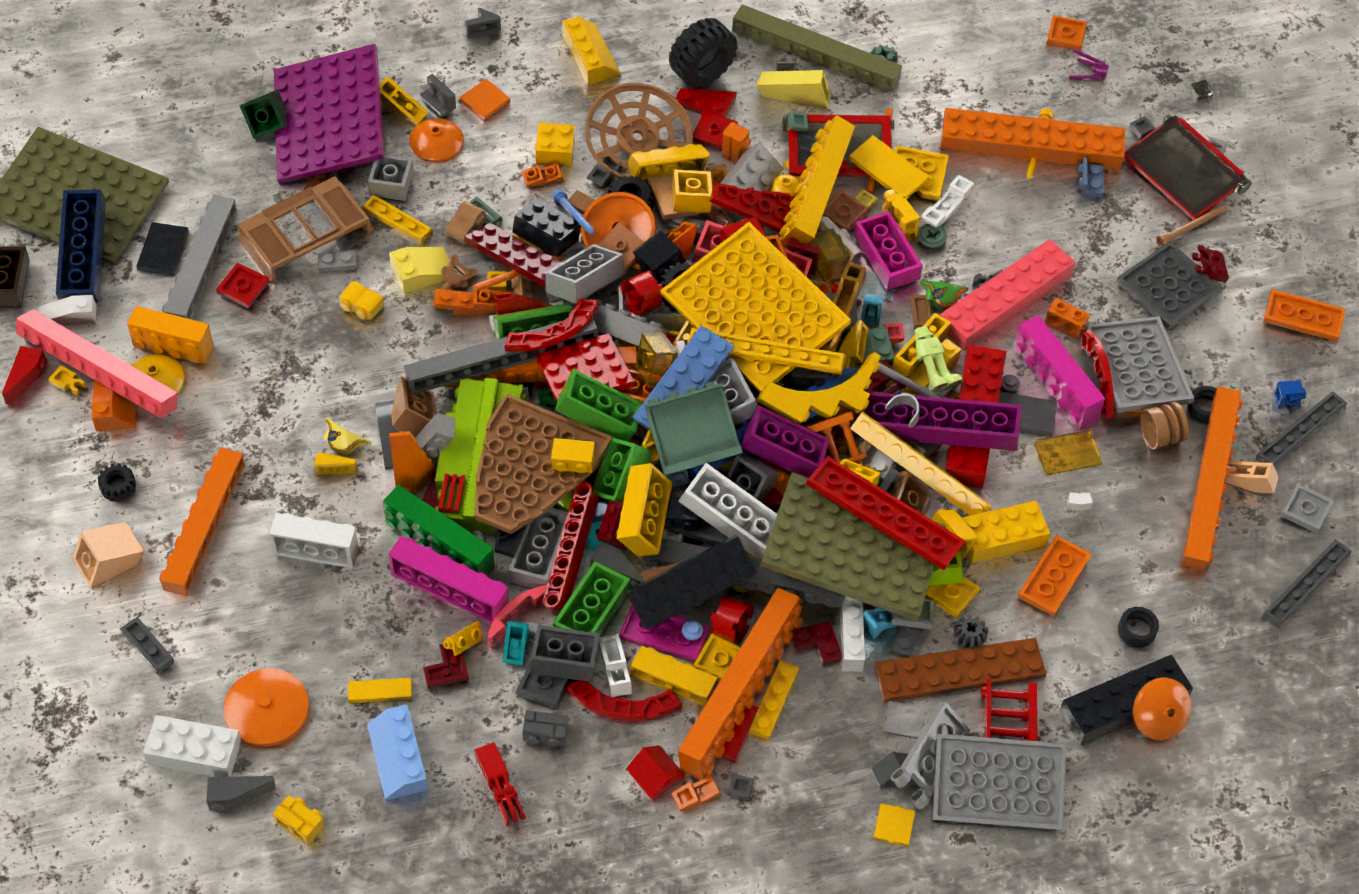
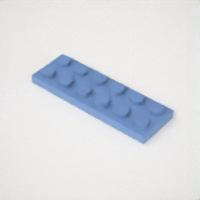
M701 325L633 416V420L651 431L644 405L648 404L647 400L659 397V400L667 399L668 394L678 392L679 395L687 393L686 389L698 386V389L705 388L706 383L710 382L732 352L734 345Z

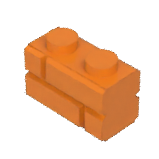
M734 122L729 124L723 131L722 158L728 161L731 160L734 164L737 163L751 144L748 129L740 127V125Z

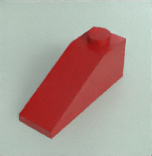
M20 346L2 391L6 404L10 405L41 376L43 369H46L48 359L45 357L43 349Z

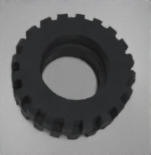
M700 19L697 23L689 25V28L684 29L682 34L675 39L676 42L672 44L671 51L669 52V65L686 85L696 88L704 87L706 84L713 83L715 79H719L720 75L728 70L727 68L732 65L733 58L736 57V51L738 50L737 39L718 19Z

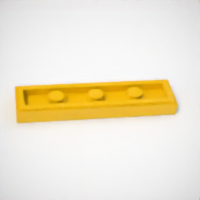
M375 195L362 206L363 211L421 245L433 233V229Z

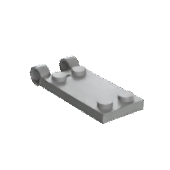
M947 702L939 703L905 761L891 775V780L898 788L907 785L911 777L921 787L910 798V801L917 809L927 806L934 793L937 734L968 736L971 731Z

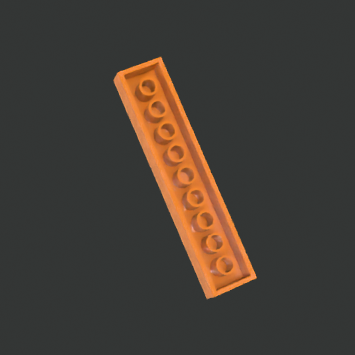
M945 108L940 150L1029 160L1036 158L1038 161L1073 165L1082 164L1083 157H1087V164L1103 165V168L1120 170L1124 159L1126 128Z
M780 588L776 589L678 749L680 770L683 773L701 780L713 772L715 761L717 758L720 759L724 753V743L732 740L735 733L733 728L736 724L741 725L743 722L744 710L752 707L754 696L757 692H761L765 678L771 675L776 660H780L783 655V648L791 642L793 637L792 631L795 628H799L802 623V606H800L799 596Z

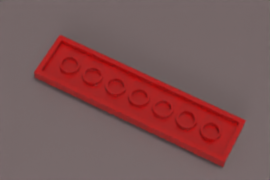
M829 456L807 480V486L942 570L947 568L965 543V540Z

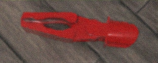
M495 742L474 749L489 789H493V798L506 826L510 825L506 809L512 822H518L514 806L521 820L526 819L518 800V794L513 784H509V773Z

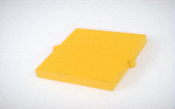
M880 803L873 839L889 842L890 845L895 843L909 846L915 811L900 808L899 805L891 806Z

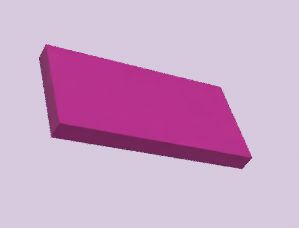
M632 604L619 633L620 640L639 646L642 645L646 648L651 647L657 652L695 663L703 649L710 626L701 624L703 633L700 638L694 641L686 639L682 633L684 623L690 620L676 615L645 630Z

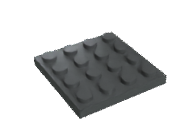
M1171 241L1121 274L1116 280L1126 292L1154 317L1160 316L1163 325L1169 330L1223 291V287L1215 280L1210 279L1208 274L1196 273L1195 266L1197 264Z

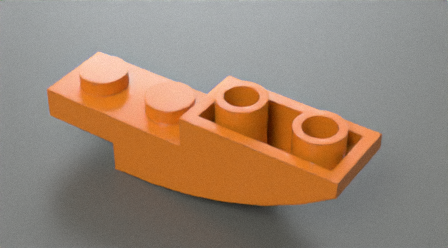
M436 288L434 292V308L452 310V315L461 316L496 314L493 296L510 292L483 289L472 293Z

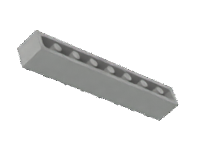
M213 195L211 201L207 203L206 213L200 219V227L194 233V241L188 247V255L182 261L181 271L175 277V285L169 291V299L167 303H164L162 312L187 319L192 318L237 212L235 199Z

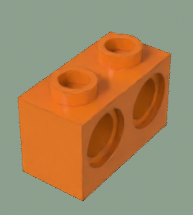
M1055 298L1047 311L1045 324L1079 340L1082 335V329H1086L1090 313Z

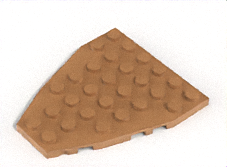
M506 393L486 427L482 455H480L476 474L475 519L509 534L516 532L550 510L592 474L552 470L551 455L554 438L595 442L593 473L608 450L612 436Z

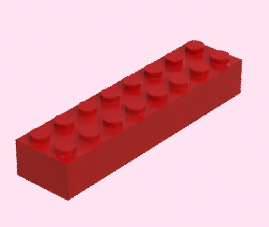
M969 344L962 376L963 382L961 383L958 399L998 403L1007 351ZM950 445L945 471L965 486L983 489L990 449Z

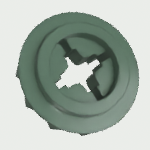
M880 44L870 52L886 59L881 55L884 53L887 55V60L894 63L898 61V52L894 50V47L889 48L888 45L883 47Z
M925 224L919 228L917 238L919 239V244H924L925 248L928 246L933 250L935 247L940 248L942 244H945L947 233L941 226L935 228L930 224Z

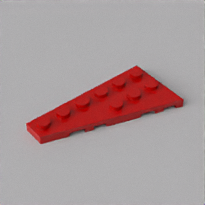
M716 183L713 186L709 202L748 219L756 217L760 225L779 233L786 224L784 219L787 213L791 211L789 206L796 196L763 190L762 192L754 191V188L741 189L733 185Z

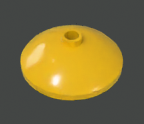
M163 354L147 355L131 365L178 393L184 385L185 376L183 368L177 360Z

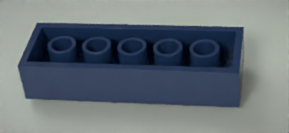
M101 189L63 190L55 293L59 300L70 296L93 295L94 301L99 302L106 198Z

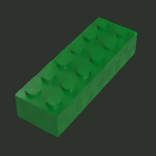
M399 484L383 500L386 524L391 529L400 531L405 538H412L418 544L430 547L442 556L447 555L453 561L465 564L477 573L481 572L489 576L495 569L493 547Z

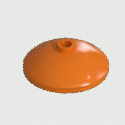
M435 118L425 120L415 126L411 131L409 144L412 152L418 158L428 162H444L459 154L463 148L464 136L462 130L455 123L446 119Z
M1156 678L1145 684L1138 692L1133 705V718L1137 728L1142 734L1154 740H1167L1178 735L1188 723L1191 715V698L1187 689L1180 682L1171 678Z

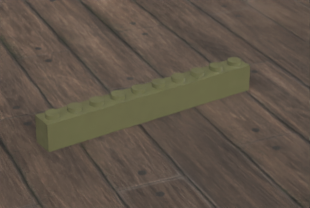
M742 4L733 17L732 30L891 92L900 79L902 69L900 64Z

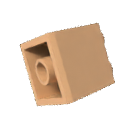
M126 522L81 531L73 560L89 587L94 588L139 565L144 551L142 545L135 538L132 529L128 527Z

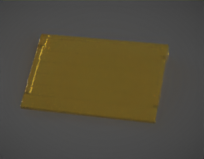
M1091 429L1034 440L1046 475L1102 465Z

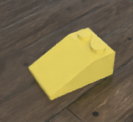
M405 247L389 253L392 270L404 294L444 281V275L441 273V270L449 262V257L444 247Z

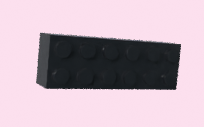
M734 535L626 590V593L645 630L757 574L739 537Z
M1171 654L1063 699L1059 712L1079 745H1083L1135 723L1133 718L1135 698L1140 689L1151 680L1162 677L1174 679L1187 689L1189 695H1191L1193 687Z

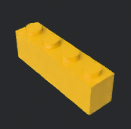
M934 313L922 327L927 326L929 332H932L942 343L947 337L951 322ZM916 334L894 357L892 368L906 378H909L923 362L917 359L915 347Z
M641 645L631 664V676L666 691L671 689L674 694L704 707L717 687V677L712 673L698 670L693 665L677 661L670 655L665 656L651 647L646 648Z

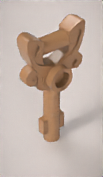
M453 254L449 259L448 265L444 266L441 270L445 281L441 289L450 290L452 287L464 289L468 285L467 281L477 273L476 269L468 270L458 262L457 254ZM454 268L464 276L456 274ZM433 295V297L431 298L432 301H431L430 305L434 308V295Z

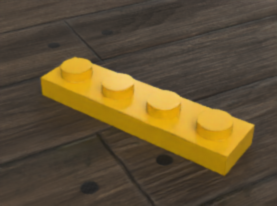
M781 660L779 661L749 733L767 740L770 739L799 672V667Z

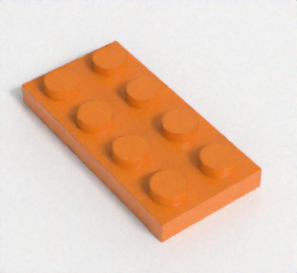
M1271 289L1263 322L1338 342L1346 309Z
M1056 535L1022 587L1017 598L1054 617L1090 560L1092 553Z

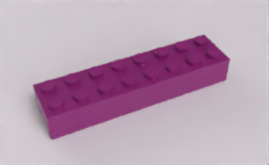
M867 392L870 394L867 399L869 404L863 412L903 441L1018 451L1022 405L914 396L919 403V420L915 426L910 428L908 424L916 414L914 408L909 405L900 404L892 407L889 411L885 410L886 404L898 394Z

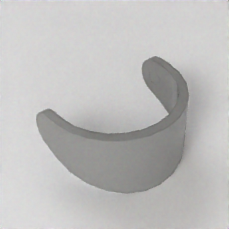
M909 393L898 394L886 404L885 410L889 411L892 407L900 404L911 406L916 411V414L908 424L912 428L919 420L918 400Z

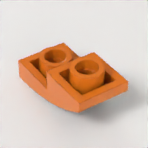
M558 163L542 169L537 165L521 171L527 187H540L564 181Z

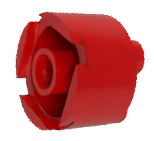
M650 271L642 272L622 282L621 293L625 294L627 298L624 302L634 315H644L662 305L660 290L663 289V286L656 282Z
M723 596L718 610L713 611L710 617V622L713 623L711 633L731 643H740L749 629V625L746 624L748 618L752 619L753 607L733 598Z

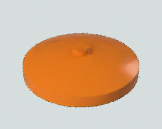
M613 192L603 195L587 208L583 217L594 228L593 234H588L581 226V236L586 248L593 244L598 245L619 222L644 242L656 233L655 218L648 204L638 196L625 192Z
M269 668L255 670L238 679L226 695L223 710L227 727L239 730L242 743L257 748H270L290 741L302 730L308 719L310 706L306 689L295 676L283 670Z

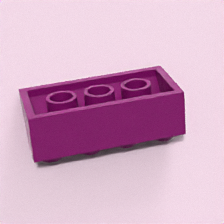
M758 405L744 432L741 448L788 471L809 478L824 461L829 438Z

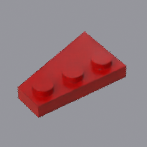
M680 88L675 99L686 110L703 114L706 111L726 118L737 96V92Z

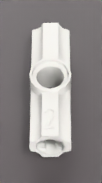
M823 216L821 218L817 231L826 239L829 248L834 252L838 251L847 261L857 263L863 256V252L851 241L847 230L839 229L828 217Z

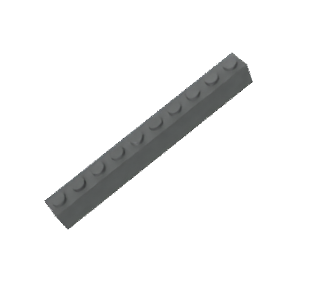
M592 318L581 331L569 339L547 348L532 351H505L504 345L507 337L404 365L406 380L412 395L460 382V379H471L535 361V354L598 337V328ZM554 324L536 328L526 332H542L545 331L546 328Z
M662 538L659 554L643 556L646 567L653 568L654 566L659 567L683 562L709 548ZM750 556L748 557L757 574L732 586L745 587L751 591H765L770 595H773L776 589L780 588L799 596L800 599L806 602L822 603L828 607L842 608L845 598L844 595L761 567L762 559Z

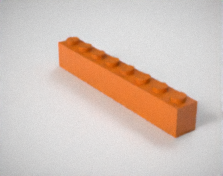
M220 447L218 453L214 454L210 470L206 471L204 477L205 482L198 489L196 502L192 503L188 520H184L182 533L175 540L173 553H170L168 556L166 569L161 571L159 581L164 591L187 596L245 465L243 453Z

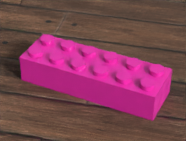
M1039 315L1020 323L1014 344L1016 352L1024 358L1026 365L1035 372L1037 379L1046 386L1048 393L1057 400L1059 407L1065 410L1070 421L1076 424L1079 430L1098 421L1105 397Z
M400 536L388 553L392 576L492 624L503 607L509 603L508 587L504 583L494 581L484 573H477L467 565L453 561L447 555L442 556L432 548L418 544L412 538L407 539Z

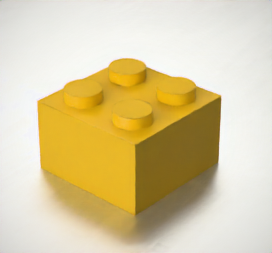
M538 123L535 149L536 165L558 163L559 166L572 167L575 125Z
M674 170L671 186L673 211L710 213L712 202H709L712 193L711 171Z

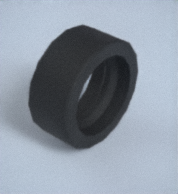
M1201 386L1193 390L1194 402L1193 404H1188L1187 409L1190 416L1196 421L1209 424L1211 412L1197 406L1196 400L1208 398L1213 401L1217 388Z
M1135 606L1128 608L1122 614L1118 624V633L1121 639L1132 647L1142 648L1149 646L1154 641L1159 630V621L1156 615L1144 607ZM1130 619L1145 621L1150 627L1149 634L1141 636L1132 633L1127 628V621Z

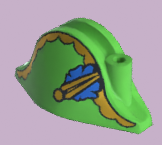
M920 281V285L926 290V301H930L934 307L941 310L948 309L956 304L960 295L969 289V287L944 282Z

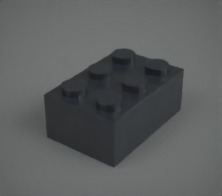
M535 198L515 214L512 233L558 258L567 248H570L579 240L581 225L574 218Z

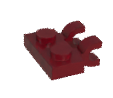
M1198 245L1197 248L1200 253L1193 252L1192 259L1201 261L1203 266L1196 265V273L1208 274L1210 279L1226 283L1229 275L1223 253L1205 248L1203 245Z

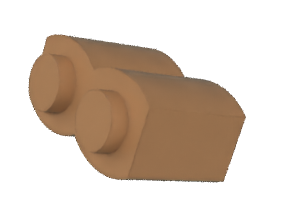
M463 201L445 229L447 236L467 245L464 243V236L477 230L479 226L481 227L486 220L484 211Z

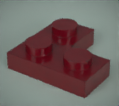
M830 621L792 631V641L796 652L816 647L822 665L842 660V653Z
M439 644L443 663L423 667L428 689L469 680L463 652L454 656L453 650L446 649L443 644Z

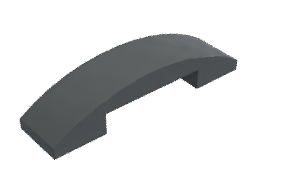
M394 400L375 403L385 470L393 469L389 433L399 432L392 426L391 412Z

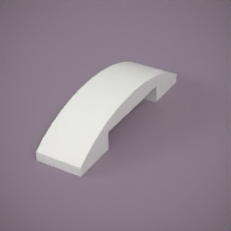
M958 175L949 185L948 191L933 207L930 206L921 215L920 219L935 228L939 227L958 209L974 183Z

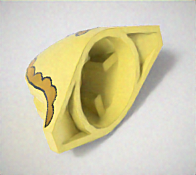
M326 417L325 421L328 425V430L323 438L328 440L329 446L335 452L346 455L354 452L360 446L372 443L343 429Z

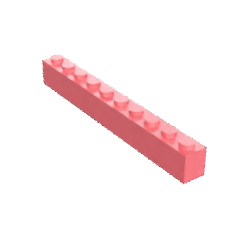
M32 309L16 318L17 335L157 417L162 418L177 409L178 392L36 310Z

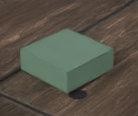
M790 111L787 114L789 130L802 132L808 130L806 113Z

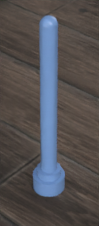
M561 189L555 190L551 195L552 201L558 206L562 205L588 234H593L594 228L567 201V194Z

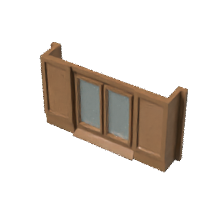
M334 176L312 188L309 187L239 223L240 235L236 237L263 275L269 277V283L276 281L275 269L361 226L367 234L373 232L374 228L370 224V220L344 185Z

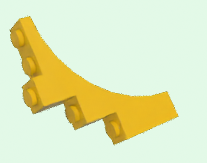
M873 352L850 379L830 389L797 391L781 387L769 381L764 385L756 402L797 424L807 420L810 415L809 410L825 419L835 416L840 409L838 404L857 414L864 411L869 404L867 399L870 394L864 390L869 387L872 381L869 379L872 372L875 373L880 366L878 361L881 356Z

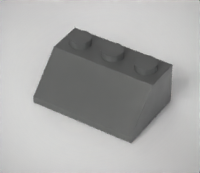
M538 625L531 654L530 673L593 682L600 634Z

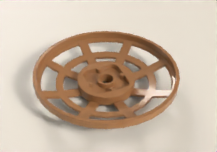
M625 83L609 88L593 102L585 121V138L590 153L602 168L611 172L613 176L622 179L625 175L614 171L601 159L610 157L611 160L619 165L621 162V166L627 169L626 177H630L629 165L618 159L614 155L615 153L622 150L630 156L637 151L650 152L656 149L657 146L665 148L672 146L685 147L688 144H692L693 141L692 125L683 106L668 92L650 84ZM626 91L643 92L641 102L619 104L615 95ZM650 94L665 100L674 108V111L666 116L658 108L648 104ZM609 99L613 109L606 114L602 123L592 120L597 108L603 101ZM639 108L638 115L627 117L623 110ZM646 110L654 113L661 120L654 123L645 117ZM615 114L621 120L617 129L607 126L609 120ZM679 116L685 128L686 143L675 142V133L671 121ZM664 126L668 130L669 141L659 139V129ZM590 127L600 130V139L604 151L596 153L593 149L590 139ZM605 133L616 136L617 145L609 148ZM639 133L642 136V139H635L633 137V134Z

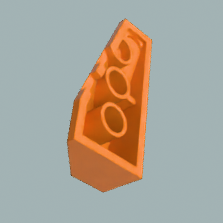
M94 380L92 421L95 430L107 431L136 428V411L132 401Z
M410 431L389 433L395 487L399 484L412 494L417 495L431 481L434 474V462L428 459L425 450H421L418 441Z

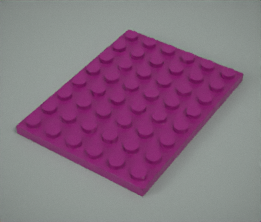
M376 44L273 69L274 91L279 90L286 107V126L275 130L276 168L279 184L384 159L378 50Z

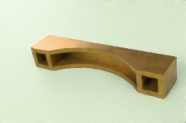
M849 261L842 274L833 301L848 317H850L866 280V267ZM844 329L819 348V350L835 352ZM808 369L823 375L826 373L824 371Z

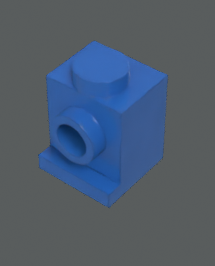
M1301 380L1280 381L1277 383L1274 390L1277 407L1282 408L1283 405L1300 404L1301 399L1306 398V389L1302 387Z

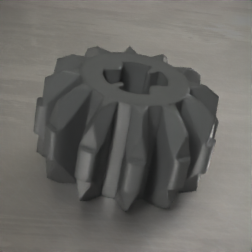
M970 614L967 616V619L962 616L959 622L956 621L954 625L953 637H956V644L962 643L963 649L966 646H969L971 649L974 646H982V643L986 642L988 634L985 621L979 622V616L974 619Z

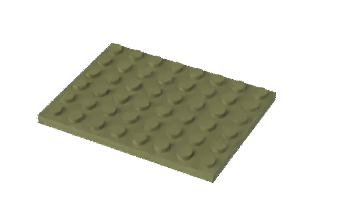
M37 127L0 180V220L59 243L63 190L101 189L106 198L102 261L115 266L168 185L169 178Z
M792 472L760 566L918 621L934 564L807 486L808 477Z

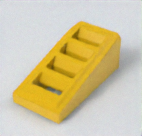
M317 452L313 464L314 472L317 475L357 474L358 471L355 459Z

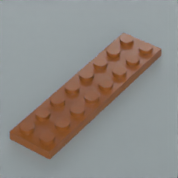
M1036 637L977 646L973 649L964 648L875 662V670L884 702L981 688L982 686L985 687L987 679H991V686L1045 678L1047 674Z

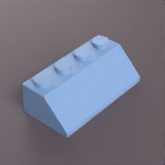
M402 705L386 709L367 724L385 801L427 791L426 777L408 706Z

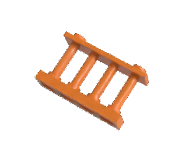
M851 411L805 426V428L814 432L820 431L824 437L829 438L828 449L831 458L839 463L842 461L831 434L832 427L838 424L843 429L852 455L846 459L859 464L864 462L863 458L867 457L866 452L859 453L852 430L850 429V420L854 419Z

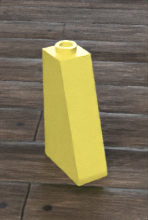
M823 70L761 72L760 79L757 80V89L760 90L764 98L828 108L830 91Z

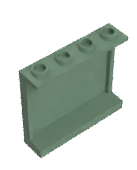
M717 381L706 383V388L698 389V386L686 389L687 393L679 395L678 392L668 394L667 399L659 400V397L647 400L648 404L644 405L665 476L743 453L733 424L723 383L718 384Z

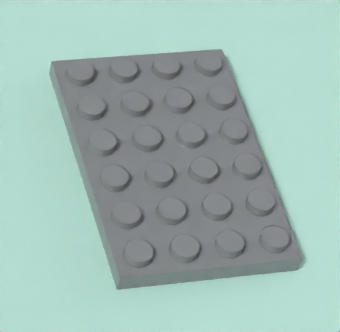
M1160 316L1086 325V329L1096 334L1105 350L1112 376L1114 404L1118 413L1144 410L1152 407L1160 408L1162 405H1168L1172 402H1177L1180 405L1193 404L1194 396Z
M937 734L932 820L1062 831L1066 744Z

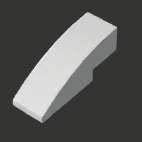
M614 634L600 637L599 647L611 698L632 694L631 680L619 635Z

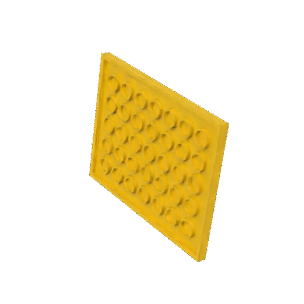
M750 222L660 290L661 295L695 329L702 325L713 332L819 349L851 324V319ZM730 355L726 358L728 360L733 357L742 376L759 393L767 382L777 383L796 368L795 366Z

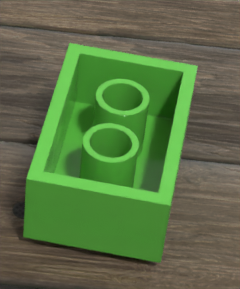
M612 437L593 485V489L598 494V497L608 501L624 502L630 467L649 464L653 451Z

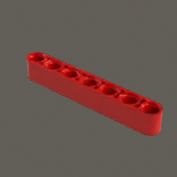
M588 482L580 483L574 490L544 594L543 603L554 616L559 615L572 595L597 507L598 494Z

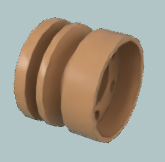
M1172 402L1168 405L1164 404L1160 408L1152 407L1141 412V430L1150 448L1157 449L1165 447L1169 443L1173 445L1188 439V421L1179 403Z

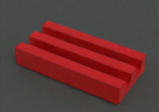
M445 473L438 506L439 512L459 514L466 480L465 475L457 477V474L450 476ZM449 481H452V482H451V487H450V492H449V497H448V501H447V506H446V508H445L444 505H445V500H446V495H447V490H448ZM456 482H459L455 507L451 508Z

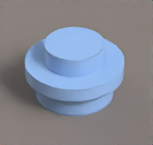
M690 620L684 623L682 633L686 639L694 641L701 637L703 627L699 622Z

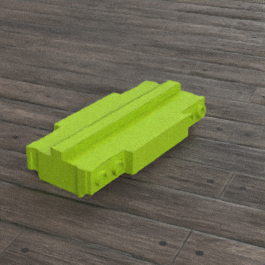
M465 378L460 379L459 387L456 386L455 398H457V403H453L452 412H447L446 416L455 418L454 439L444 450H440L435 483L438 491L437 500L440 501L445 473L450 476L457 474V477L465 475L466 480L459 514L440 513L467 531H480L482 533H491V535L497 532V528L475 519L476 474L489 419L506 393L526 401L527 393H524L523 385L499 383L497 379L486 378L484 381ZM449 481L448 490H447V495H446V500H445V505H444L445 508H446V506H447V501H448V497H449V492H450V487H451V482H452V481ZM456 482L451 508L455 507L459 482Z

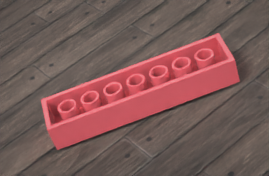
M1048 239L942 312L940 316L951 322L947 336L963 351L967 350L969 344L974 345L1073 275L1076 262L1051 239Z

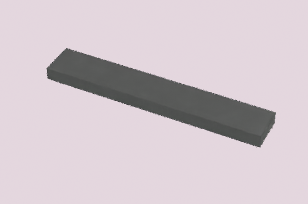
M1332 391L1262 449L1255 458L1261 463H1273L1275 467L1344 409L1347 402Z
M1335 539L1263 613L1262 617L1279 629L1348 558L1352 551Z

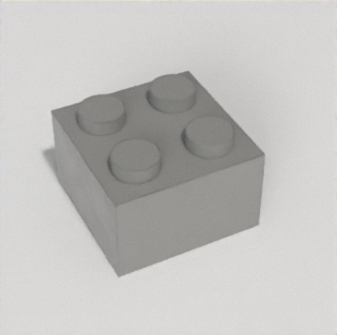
M384 155V159L374 161L368 179L369 195L406 201L414 175L413 159Z

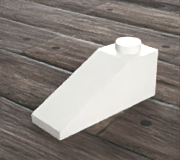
M93 295L70 296L38 307L39 313L58 324L96 323V303Z

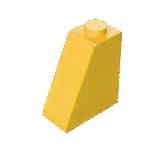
M941 509L936 511L931 520L945 525V529L965 540L963 547L960 549L961 560L963 561L977 541V535L955 510Z

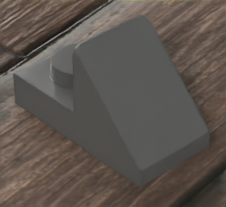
M478 8V18L465 21L467 38L501 30L500 16L482 8Z

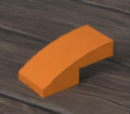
M712 775L694 784L689 782L671 792L680 811L694 808L722 795Z

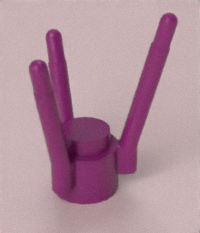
M1072 49V52L1091 60L1077 58V61L1093 66L1092 72L1095 75H1070V79L1101 80V77H1106L1109 63Z

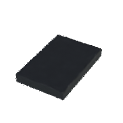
M151 222L136 265L137 270L174 275L189 233L188 227Z

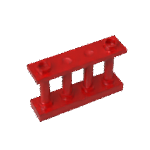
M987 679L985 687H981L980 694L981 699H984V737L991 738V735L1021 737L1026 741L1038 742L1037 683L1029 682L1027 689L1023 690V692L991 689V679ZM991 698L1022 700V702H1026V708H1023V710L991 708ZM991 716L1019 718L1026 721V727H1023V729L991 727Z

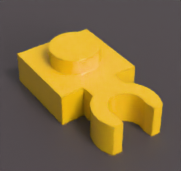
M60 366L49 378L50 384L63 391L70 388L74 395L80 394L76 387H86L82 379H77L76 373L63 366Z

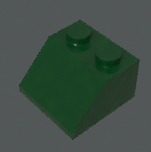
M279 90L239 105L253 139L286 126V107Z

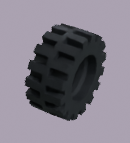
M117 463V466L110 464L111 467H104L105 471L101 470L100 475H98L99 489L104 498H109L110 501L116 499V502H120V499L124 501L126 496L131 497V492H135L136 481L134 474L125 464L123 466L121 463ZM120 478L125 480L120 486L113 487L109 485L114 479Z

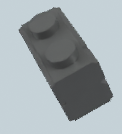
M526 710L522 730L523 741L531 745L547 743L551 747L565 745L568 715Z

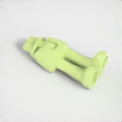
M927 326L916 328L914 330L917 336L915 338L916 355L918 361H924L926 365L931 392H939L942 389L945 391L962 383L963 379L960 374H950L943 356L944 348L938 338L932 332H929Z

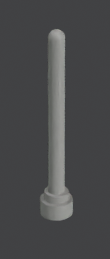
M880 363L877 371L925 397L943 398Z

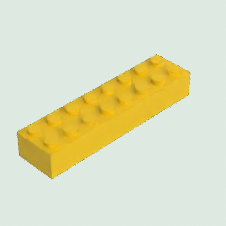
M837 115L832 120H828L824 129H820L816 134L815 138L817 141L810 150L812 155L809 156L805 163L807 168L801 174L800 179L802 181L795 190L797 195L789 206L791 211L787 213L784 219L786 224L779 232V236H781L780 241L785 248H787V239L790 237L796 238L798 242L808 244L816 235L855 128L853 124Z

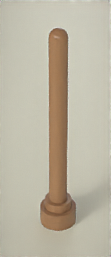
M1221 205L1171 233L1163 232L1157 235V245L1161 248L1168 242H1172L1173 239L1228 210L1227 205Z

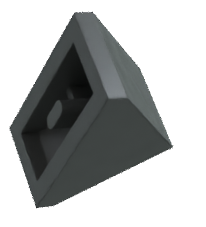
M891 752L871 768L879 788L894 783L891 780V775L901 767L908 754Z

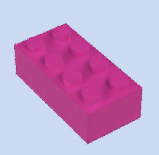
M890 211L856 222L854 237L887 291L921 279L923 265Z

